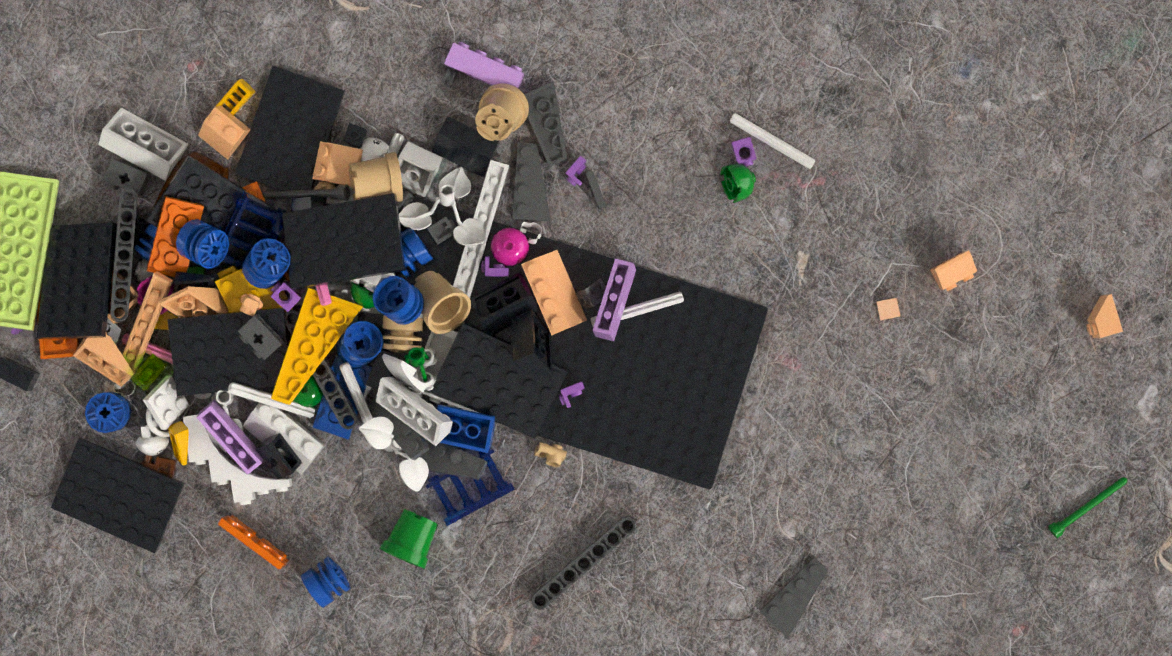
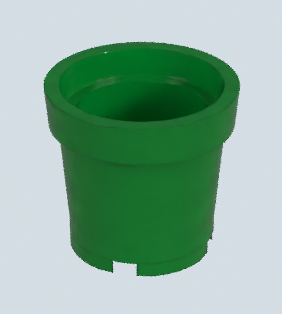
M404 509L388 539L383 541L379 549L405 562L425 569L428 562L426 557L438 524Z

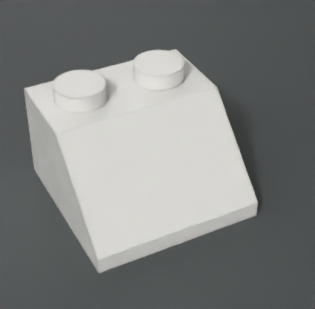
M407 142L398 158L402 186L420 196L426 197L438 172L442 157Z

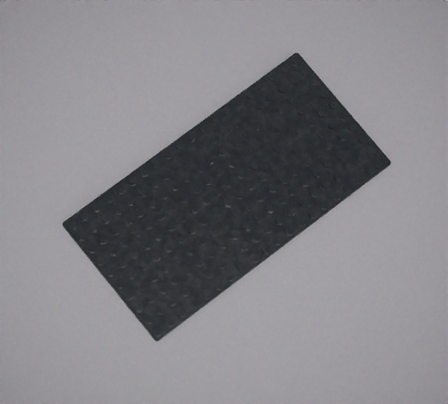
M415 196L413 198V203H422L429 210L432 209L435 203ZM438 204L433 213L436 220L440 221L447 217L448 220L451 219L456 227L459 226L453 208ZM457 210L462 223L468 218H474L473 214ZM493 221L471 297L521 272L535 298L521 264L555 250H558L575 293L585 289L598 279H602L605 286H607L615 259L543 236L537 239L538 235L526 231L523 234L527 237L528 241L529 238L537 239L536 244L529 243V252L526 258L517 265H505V268H509V277H486L485 272H482L481 264L482 261H485V257H490V268H493L495 264H501L493 257L491 252V242L494 235L504 228H514ZM400 223V229H401V232H402V231H404L407 227L403 226V225ZM414 230L433 259L424 266L417 260L413 262L417 271L413 272L408 266L407 269L410 276L407 278L401 272H395L396 276L405 279L414 286L416 283L415 279L419 275L427 271H434L441 274L453 286L465 245L459 244L454 239V236H451L436 246L434 242L426 237L423 230ZM635 266L636 272L625 307L676 292L682 293L684 301L620 320L614 341L595 337L591 318L598 315L601 302L588 309L581 305L587 321L554 335L550 333L552 363L567 369L568 373L537 435L702 488L711 489L768 308ZM471 303L470 312L464 322L485 331ZM541 310L536 312L537 317L548 328ZM366 313L364 321L374 324L382 335L391 334V330L382 328L383 314ZM424 319L423 331L414 332V336L422 338V341H413V345L422 346L425 349L431 330L424 322ZM460 325L459 327H457L456 329H454L453 331L458 332L459 329H460V327H461V325ZM511 326L493 334V336L511 343ZM383 339V343L390 344V339ZM391 352L396 355H399V359L403 360L404 362V356L408 355V353ZM376 357L368 364L369 366L373 367ZM582 381L585 389L581 390L582 394L571 397V394L568 395L571 407L567 408L566 404L562 405L559 398L560 390ZM423 394L421 398L430 401V396ZM441 401L440 405L448 406V403Z

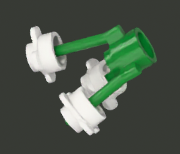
M415 347L409 351L408 355L404 356L405 362L407 364L410 362L412 366L420 368L421 374L417 380L427 385L425 390L430 391L434 388L433 385L437 377L425 372L424 369L430 365H437L436 351L434 348L424 349L423 347Z

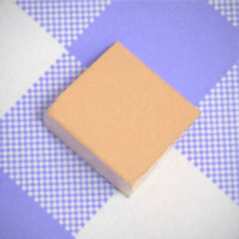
M897 298L876 302L880 320L900 317Z

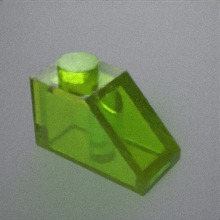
M152 353L130 380L143 391H146L167 365Z

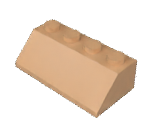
M558 250L521 264L551 335L587 321Z

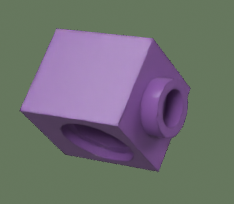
M748 137L732 142L731 146L736 163L746 167L753 165V161L757 158L751 138ZM741 148L749 150L750 155L748 158L740 157L739 150Z
M285 280L282 284L278 282L271 289L273 292L271 297L287 312L302 297L297 291L292 290ZM282 290H287L290 293V298L283 300L280 298L279 293Z

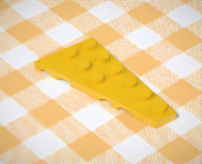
M307 288L270 399L290 405L363 306L331 296V304L322 306L317 291Z

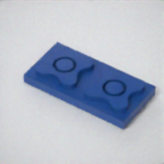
M336 355L332 370L358 415L357 407L339 368L343 362ZM372 366L351 367L364 396L367 387L365 384ZM327 382L326 389L333 392L335 390L334 382ZM323 395L313 428L349 440L353 428L349 430L342 428ZM337 398L335 405L337 408L342 409L345 406V402L343 399ZM346 415L344 422L351 426L354 423V418Z

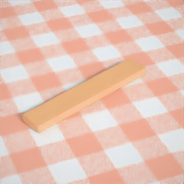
M158 271L154 272L122 354L134 373L133 377L138 372L163 306L159 304V300L167 297L173 283L172 279Z

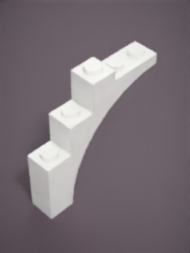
M197 415L183 417V422L189 430V462L201 465L207 464L206 460H208L211 481L217 482V485L229 484V480H231L234 503L239 502L240 505L251 504V500L256 499L255 492H257V495L268 494L269 490L276 489V492L288 491V487L292 486L291 478H268L251 472L247 475L240 466L232 462L222 452L212 438L211 433L196 418Z

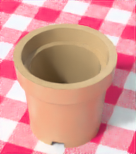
M500 83L489 87L481 97L479 111L475 117L476 128L479 134L490 141H501L506 139L511 132L517 130L525 122L529 113V105L525 95L518 88L510 84Z
M396 152L386 153L380 158L349 164L350 185L353 191L355 190V194H352L354 200L395 193L397 202L403 201L402 177Z
M427 271L415 279L414 287L419 289L424 298L423 319L432 332L436 334L448 333L465 321L471 309V300L462 290L453 287L441 274L434 271Z

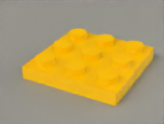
M242 269L215 281L230 313L241 312V296L249 293L260 297V300L263 302L261 309L281 308L271 297L273 293L271 289L273 287L262 289L251 285L245 279ZM282 290L279 296L281 299L287 300L288 297L285 291Z

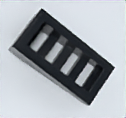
M176 272L173 294L188 286L213 288L215 276Z

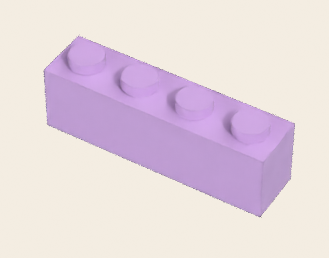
M462 42L452 44L444 63L445 66L491 86L505 83L519 89L524 78L521 68L515 65L508 67L504 65L505 61L496 57L492 60L486 57L487 53L476 49V52L469 50V46Z
M615 259L593 327L595 337L610 341L615 340L636 272L634 263Z
M215 400L199 412L196 418L247 475L262 464L263 459L255 450L257 447Z

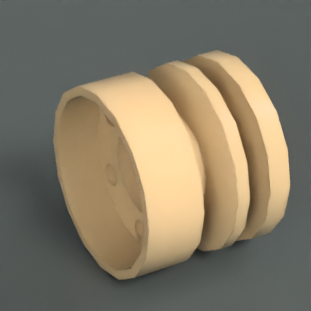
M383 315L382 328L391 330V334L382 335L383 339H390V344L383 343V349L391 352L409 353L412 348L422 347L413 345V341H422V338L414 336V332L423 331V318H417L414 322L407 325H399Z

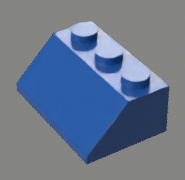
M438 404L437 410L447 415L453 421L450 433L440 443L485 453L489 452L495 430V416Z

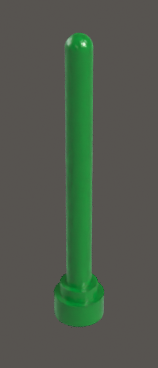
M1120 478L1063 521L1050 524L1048 528L1054 537L1058 539L1063 535L1066 527L1127 484V478Z

